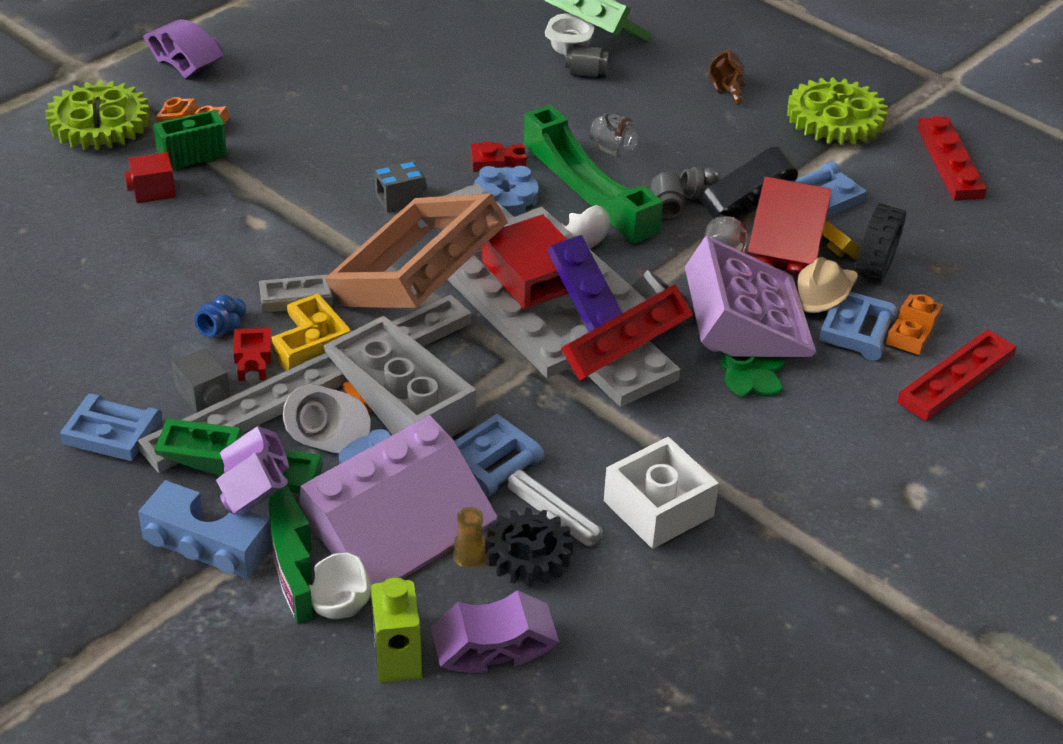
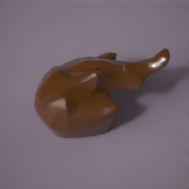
M726 49L711 61L708 67V75L718 93H722L723 88H725L732 94L735 104L740 105L743 101L740 87L745 86L742 78L744 75V65L736 53Z

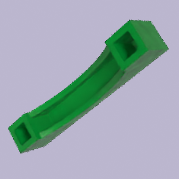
M551 104L524 113L523 144L591 207L594 205L604 207L609 214L610 224L632 244L660 234L663 201L645 185L630 189L615 182L603 173L577 142L568 126V119Z

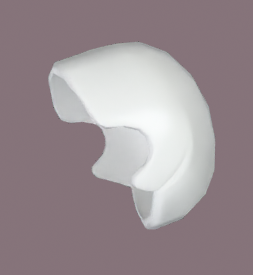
M594 205L586 209L582 214L570 213L569 224L567 226L563 225L574 236L582 235L590 249L598 245L608 234L610 217L604 207Z
M348 552L332 554L315 565V580L313 585H308L311 591L312 607L316 613L333 620L356 615L368 602L372 585L360 557Z

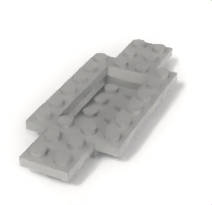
M474 184L445 196L487 194V192L480 185ZM497 202L508 221L505 226L544 214L567 239L576 237L543 207L513 217ZM482 247L447 279L546 378L567 369L576 375L561 348L588 333V330L569 294L523 309L483 264ZM591 251L622 313L646 300ZM648 341L592 373L589 377L616 404L622 407L678 381L680 378V368L654 344Z

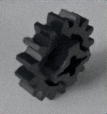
M526 507L525 514L519 515L514 509L510 510L509 519L498 516L496 517V526L489 525L487 537L485 538L488 566H496V575L499 577L507 573L510 574V583L515 584L519 578H524L527 586H532L533 579L539 578L542 583L547 584L550 573L560 577L562 576V567L570 566L571 555L573 554V538H570L569 526L560 527L561 518L559 516L551 520L547 519V510H542L538 515H533L531 507Z

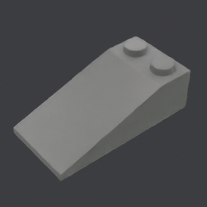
M384 315L324 345L327 355L392 435L428 415L450 437L477 424L476 389Z

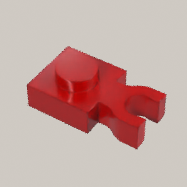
M485 141L482 143H471L473 172H480L486 166L503 168L505 166L513 168L516 166L526 167L525 145L515 144L503 147L502 142L493 143Z
M271 328L234 329L233 355L234 364H237L238 381H246L245 375L249 371L259 372V380H267L266 363H271Z

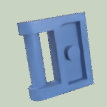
M834 161L823 164L821 169L797 178L795 181L813 186L823 181L828 182L819 186L832 189L827 218L861 204L866 199L867 191L840 172L838 164Z
M850 292L846 300L829 310L820 331L819 341L861 352L862 356L870 361L878 360L884 351L883 341L888 328L897 318L898 308L890 302ZM868 315L875 316L877 319L870 336L860 334Z
M89 393L61 430V443L133 461L139 452L138 440L159 429L162 421V411L152 407L144 410L104 400L101 395Z
M495 414L454 441L487 498L496 493L498 486L508 480L511 474H514L517 470L524 469L528 465L535 466L545 458L543 448L535 440L499 414ZM514 449L520 452L491 473L485 471L486 468Z

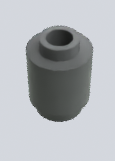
M574 45L573 50H567L565 68H570L571 75L599 78V75L606 76L609 52L602 51V48Z
M670 172L657 175L651 181L650 189L663 201L662 218L675 219L681 215L686 205L682 180L678 175Z

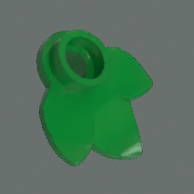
M726 353L722 355L720 365L726 372L724 382L731 392L742 397L747 396L751 391L761 396H773L782 392L781 382L774 373L785 365V361L781 358L730 356Z

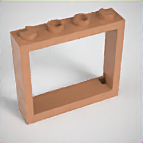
M492 193L415 198L325 278V281L342 307L417 308L501 230L508 221ZM423 219L426 225L420 229L417 222ZM443 229L399 271L385 272L430 230ZM412 285H413V287L415 288V290H416V292H417L415 295H414L413 292L411 291V290H412V287H411Z

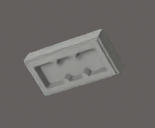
M328 275L259 281L262 313L286 311L288 304L317 293L330 306H333L332 291L325 281Z

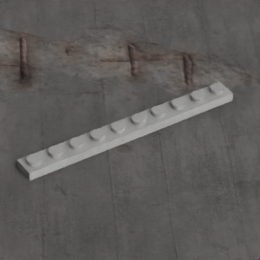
M450 294L392 322L421 346H426L471 324L472 313ZM324 353L182 420L238 427L244 433L282 415L288 396L298 387L312 384L334 390L342 386L348 379L327 353ZM162 429L138 440L139 451L158 473L179 464L156 455L154 451Z

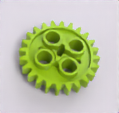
M831 77L830 82L819 78L818 83L808 80V85L799 84V89H793L792 95H789L787 116H790V123H796L795 129H805V136L815 134V140L824 137L827 138V143L829 144L833 139L838 140L840 145L844 144V140H849L852 144H856L857 139L867 142L868 136L876 138L877 132L881 133L883 131V126L886 124L888 106L884 105V98H878V92H869V86L858 87L859 82L857 81L853 84H848L845 78L841 82H837L834 77Z
M98 80L96 85L93 86L85 82L83 88L73 85L72 92L62 90V96H54V102L48 103V110H45L48 131H52V137H59L61 144L69 141L72 148L82 144L83 150L87 149L89 145H94L95 149L99 150L103 144H106L108 148H112L113 142L124 145L125 138L135 140V133L143 134V127L149 126L148 119H151L148 98H144L143 92H136V87L134 86L126 89V83L114 86V81H110L107 85H102L101 80ZM100 101L99 114L101 122L100 127L96 128L98 122L96 103Z

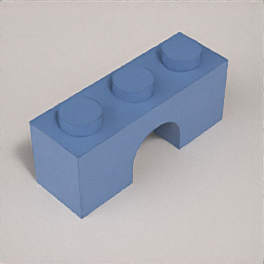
M167 480L159 486L138 511L143 540L148 541L154 546H162L180 553L188 559L198 560L217 567L222 572L232 573L246 579L250 577L273 546L270 518L251 511L242 515L229 512L220 520L204 522L200 493Z

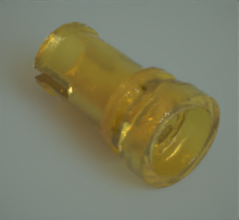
M467 507L457 514L458 535L455 538L453 558L458 565L473 568L479 566L485 560V540L482 536L483 514L476 508Z

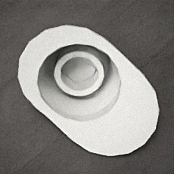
M564 13L550 19L545 30V36L550 39L553 49L560 54H564L566 58L567 50H573L574 45H589L595 27L593 24L577 16Z
M307 384L295 389L288 396L283 411L286 430L293 439L304 445L328 452L339 453L354 440L368 436L370 433L371 419L367 408L359 399L350 394L320 385Z

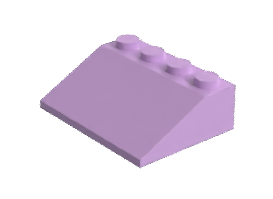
M706 235L685 265L701 343L711 351H721L730 356L812 357L816 350L793 276Z
M430 415L300 486L299 506L310 524V529L332 554L348 552L360 557L372 585L374 583H382L392 577L404 579L481 533L489 525L492 526L496 523L497 515L454 440Z

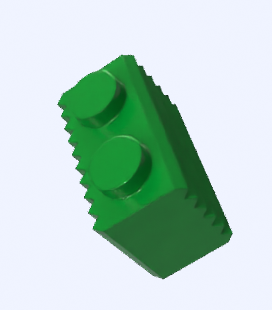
M216 110L153 124L157 153L168 152L172 169H183L189 166L190 163L213 162L221 156H227L224 122Z

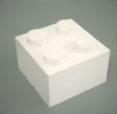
M666 437L606 467L604 502L654 549L714 517L719 483L671 438Z

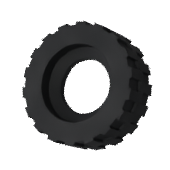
M883 203L877 205L868 224L857 257L855 272L858 275L883 282L898 247L907 211Z

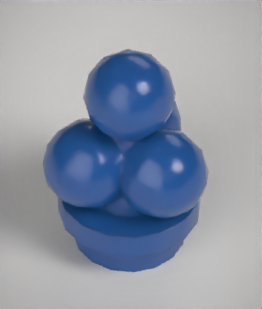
M225 294L219 295L214 299V302H208L199 308L194 319L195 326L206 337H219L225 333H234V329H240V318L246 313V304L240 298H231Z

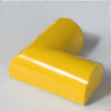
M317 293L287 305L289 317L298 327L273 336V351L280 366L287 371L326 353L324 345L352 332V330L323 297Z

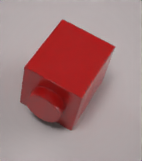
M168 152L128 158L130 171L124 172L127 192L134 191L136 203L176 197L173 170Z

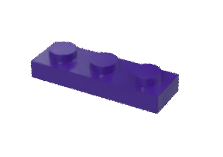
M582 235L551 245L547 253L588 332L622 314Z

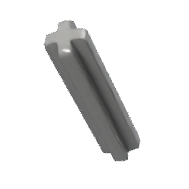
M517 470L509 476L508 488L538 511L547 510V517L550 520L559 516L561 518L560 527L569 526L570 534L587 547H593L596 543L600 542L603 530L599 525L526 472Z

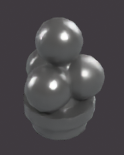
M692 167L691 169H684L680 176L684 195L688 199L695 200L698 198L700 202H702V195L705 190L722 179L719 172L714 168L702 170L699 167Z

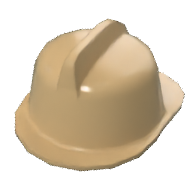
M824 257L816 258L814 263L807 265L798 275V295L803 311L818 313L838 306L846 300L851 288L857 281L858 274L853 270H842L836 262L826 260Z

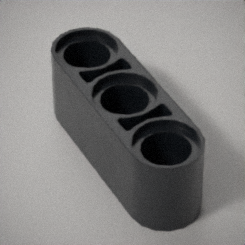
M771 147L705 190L702 195V203L717 225L721 227L730 226L758 208L764 177L795 182L798 178V171L780 147Z

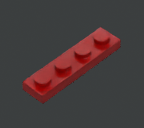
M933 116L930 118H919L917 130L953 200L985 199L987 188L949 117Z
M676 284L568 343L561 350L580 381L688 319L693 314Z
M987 329L901 390L897 403L927 422L1011 360L1015 355L1017 346Z

